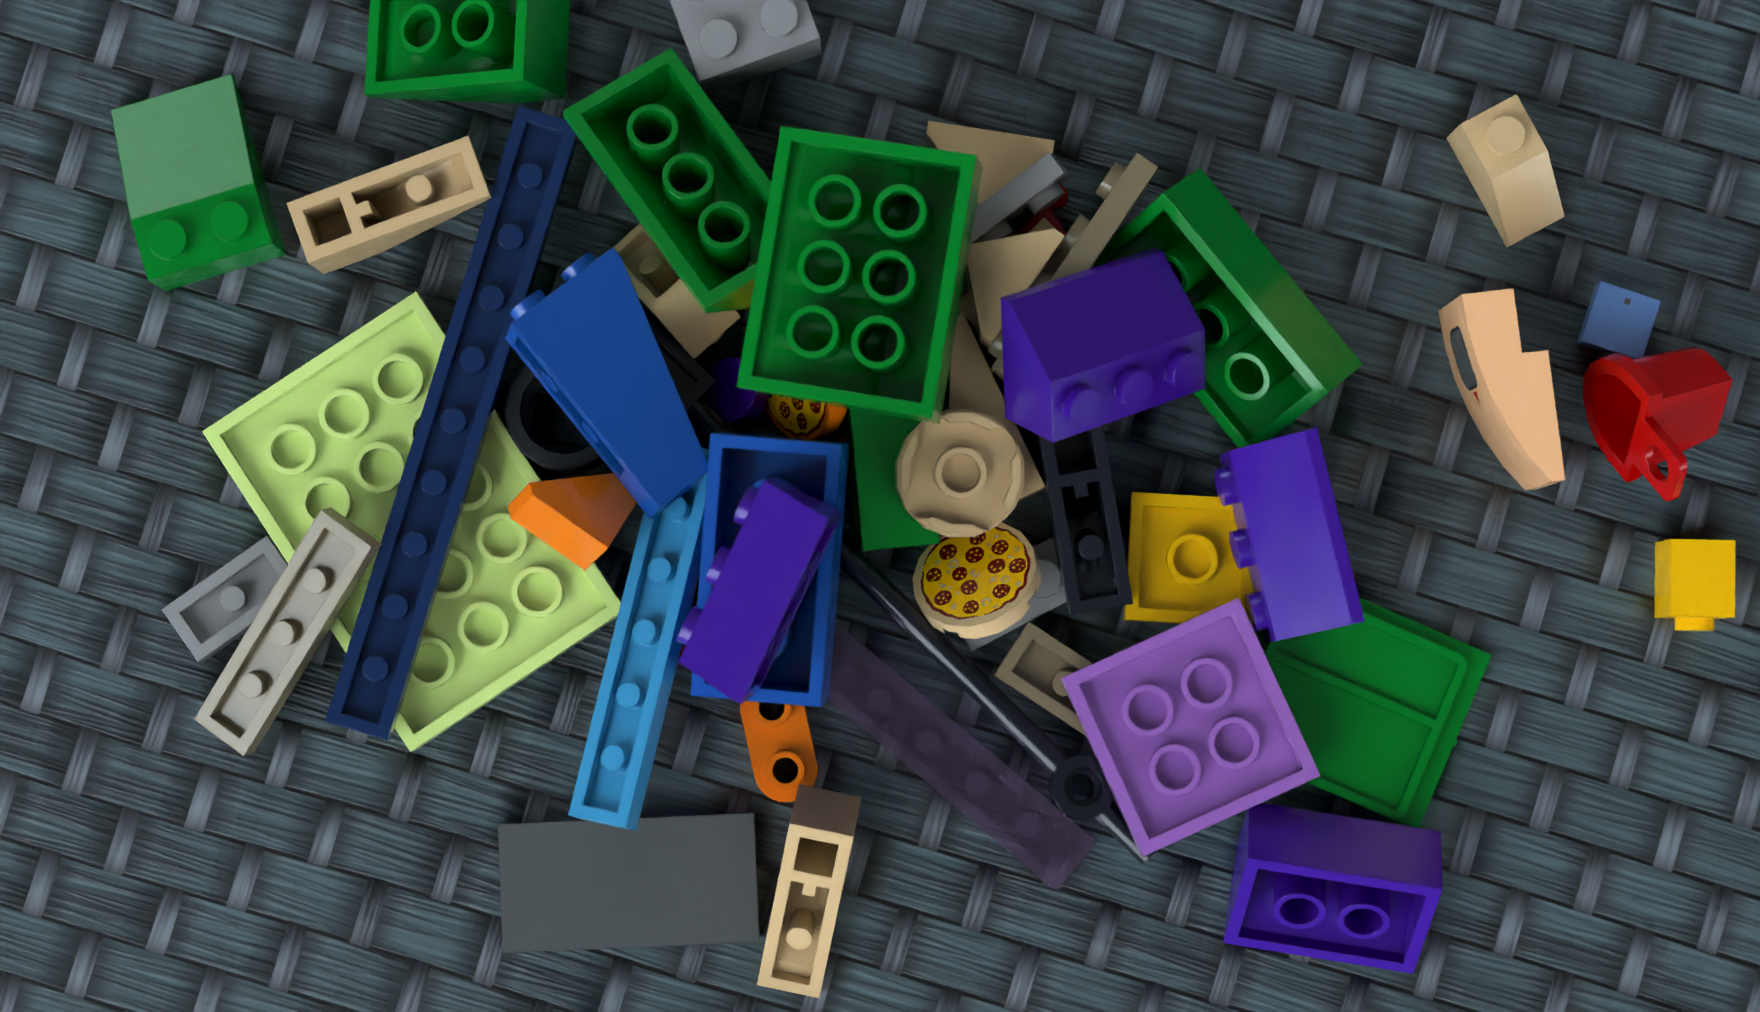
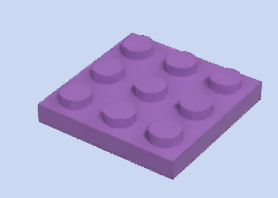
M1239 598L1060 678L1141 856H1146L1321 776Z

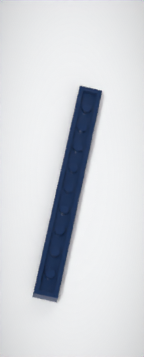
M519 105L517 107L490 193L492 198L488 200L382 537V545L377 553L325 722L380 739L391 740L513 350L505 339L510 324L514 321L510 312L530 295L579 139L565 119Z

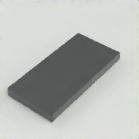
M755 812L640 817L636 831L586 820L498 824L503 953L760 942Z

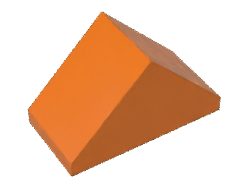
M613 473L529 482L508 505V510L512 520L577 566L586 570L609 548L637 502Z

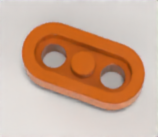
M745 701L740 704V713L756 784L772 800L793 802L795 801L799 784L813 787L818 774L817 760L805 706L784 704L782 716L776 720H768L760 712L761 702ZM790 758L795 761L798 766V775L793 781L784 783L776 779L773 767L777 760Z

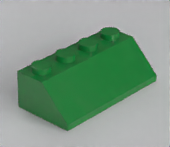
M669 48L565 109L563 117L704 312L714 313L750 308L771 181L674 50Z
M1201 168L1163 192L1108 243L1093 266H1100L1152 248L1163 251L1205 329V389L1194 392V394L1238 448L1272 439L1363 365Z

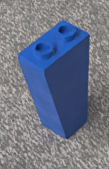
M612 247L598 259L591 252L577 259L561 274L565 283L547 297L541 290H537L521 301L510 312L514 321L510 324L505 339L646 515L652 519L701 481L708 471V462L622 258Z

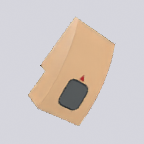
M1514 288L1461 294L1441 308L1438 313L1444 345L1453 376L1469 414L1483 439L1502 466L1525 491L1540 489L1564 481L1565 473L1548 350L1522 353Z

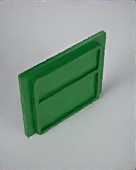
M1362 598L1359 599L1364 622L1271 642L1264 641L1262 630L1255 632L1321 775L1306 783L1404 826L1419 828L1451 750L1457 744V736L1492 655Z

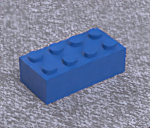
M729 432L710 433L697 607L704 609L714 585L705 581L714 557L722 545L732 549L742 525L734 522L733 519L748 487L751 485L760 489L764 480L774 478L844 512L850 442ZM844 513L761 689L746 701L821 707L830 699ZM692 672L690 696L730 699Z

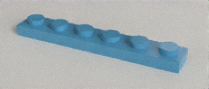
M702 448V451L708 462L709 449ZM707 473L701 481L652 519L643 512L568 813L569 816L632 831L637 830L682 643L678 642L677 638L691 610L700 574Z

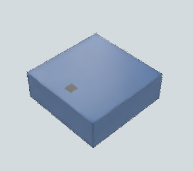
M1600 281L1595 284L1576 343L1610 355L1617 353L1631 359L1641 358L1644 355L1661 301Z

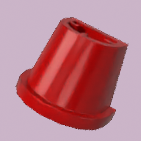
M1697 347L1636 359L1614 353L1590 363L1584 375L1582 396L1586 418L1596 443L1626 483L1639 479L1642 473L1665 501H1671L1679 498L1688 469L1683 451L1717 434L1733 379L1709 353ZM1666 460L1668 477H1665L1660 472L1656 464Z

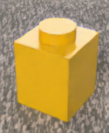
M1668 539L1655 542L1654 618L1675 619V631H1714V619L1735 618L1736 540Z

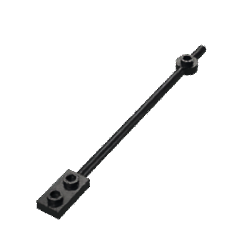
M644 311L689 420L709 439L710 433H739L704 398L715 387L716 380ZM842 534L840 568L1050 774L1048 792L1054 807L1061 814L1071 819L1085 820L1095 818L1141 864L1145 863L1156 851L1146 856L1140 855L1118 804L1113 800V793L1097 758L1091 755L1069 757L943 632L932 627L924 614ZM1075 776H1083L1090 783V794L1084 800L1074 798L1069 791L1070 781Z

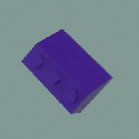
M1152 248L1001 297L1005 418L1052 443L1205 389V329L1166 256L1159 249Z
M1317 428L1230 450L1220 455L1222 467L1214 469L1215 485L1221 504L1223 506L1232 505L1237 530L1230 531L1229 533L1230 546L1238 569L1248 567L1254 592L1245 594V606L1254 632L1262 630L1264 641L1271 642L1364 622L1360 599Z
M774 478L764 480L760 489L750 485L741 499L733 519L734 522L742 525L732 549L722 545L707 572L705 581L714 585L704 609L694 605L679 632L677 641L686 645L679 663L725 696L740 704L757 693L763 685L844 512Z
M1260 803L1247 809L1237 843L1223 943L1413 974L1443 890L1441 832Z

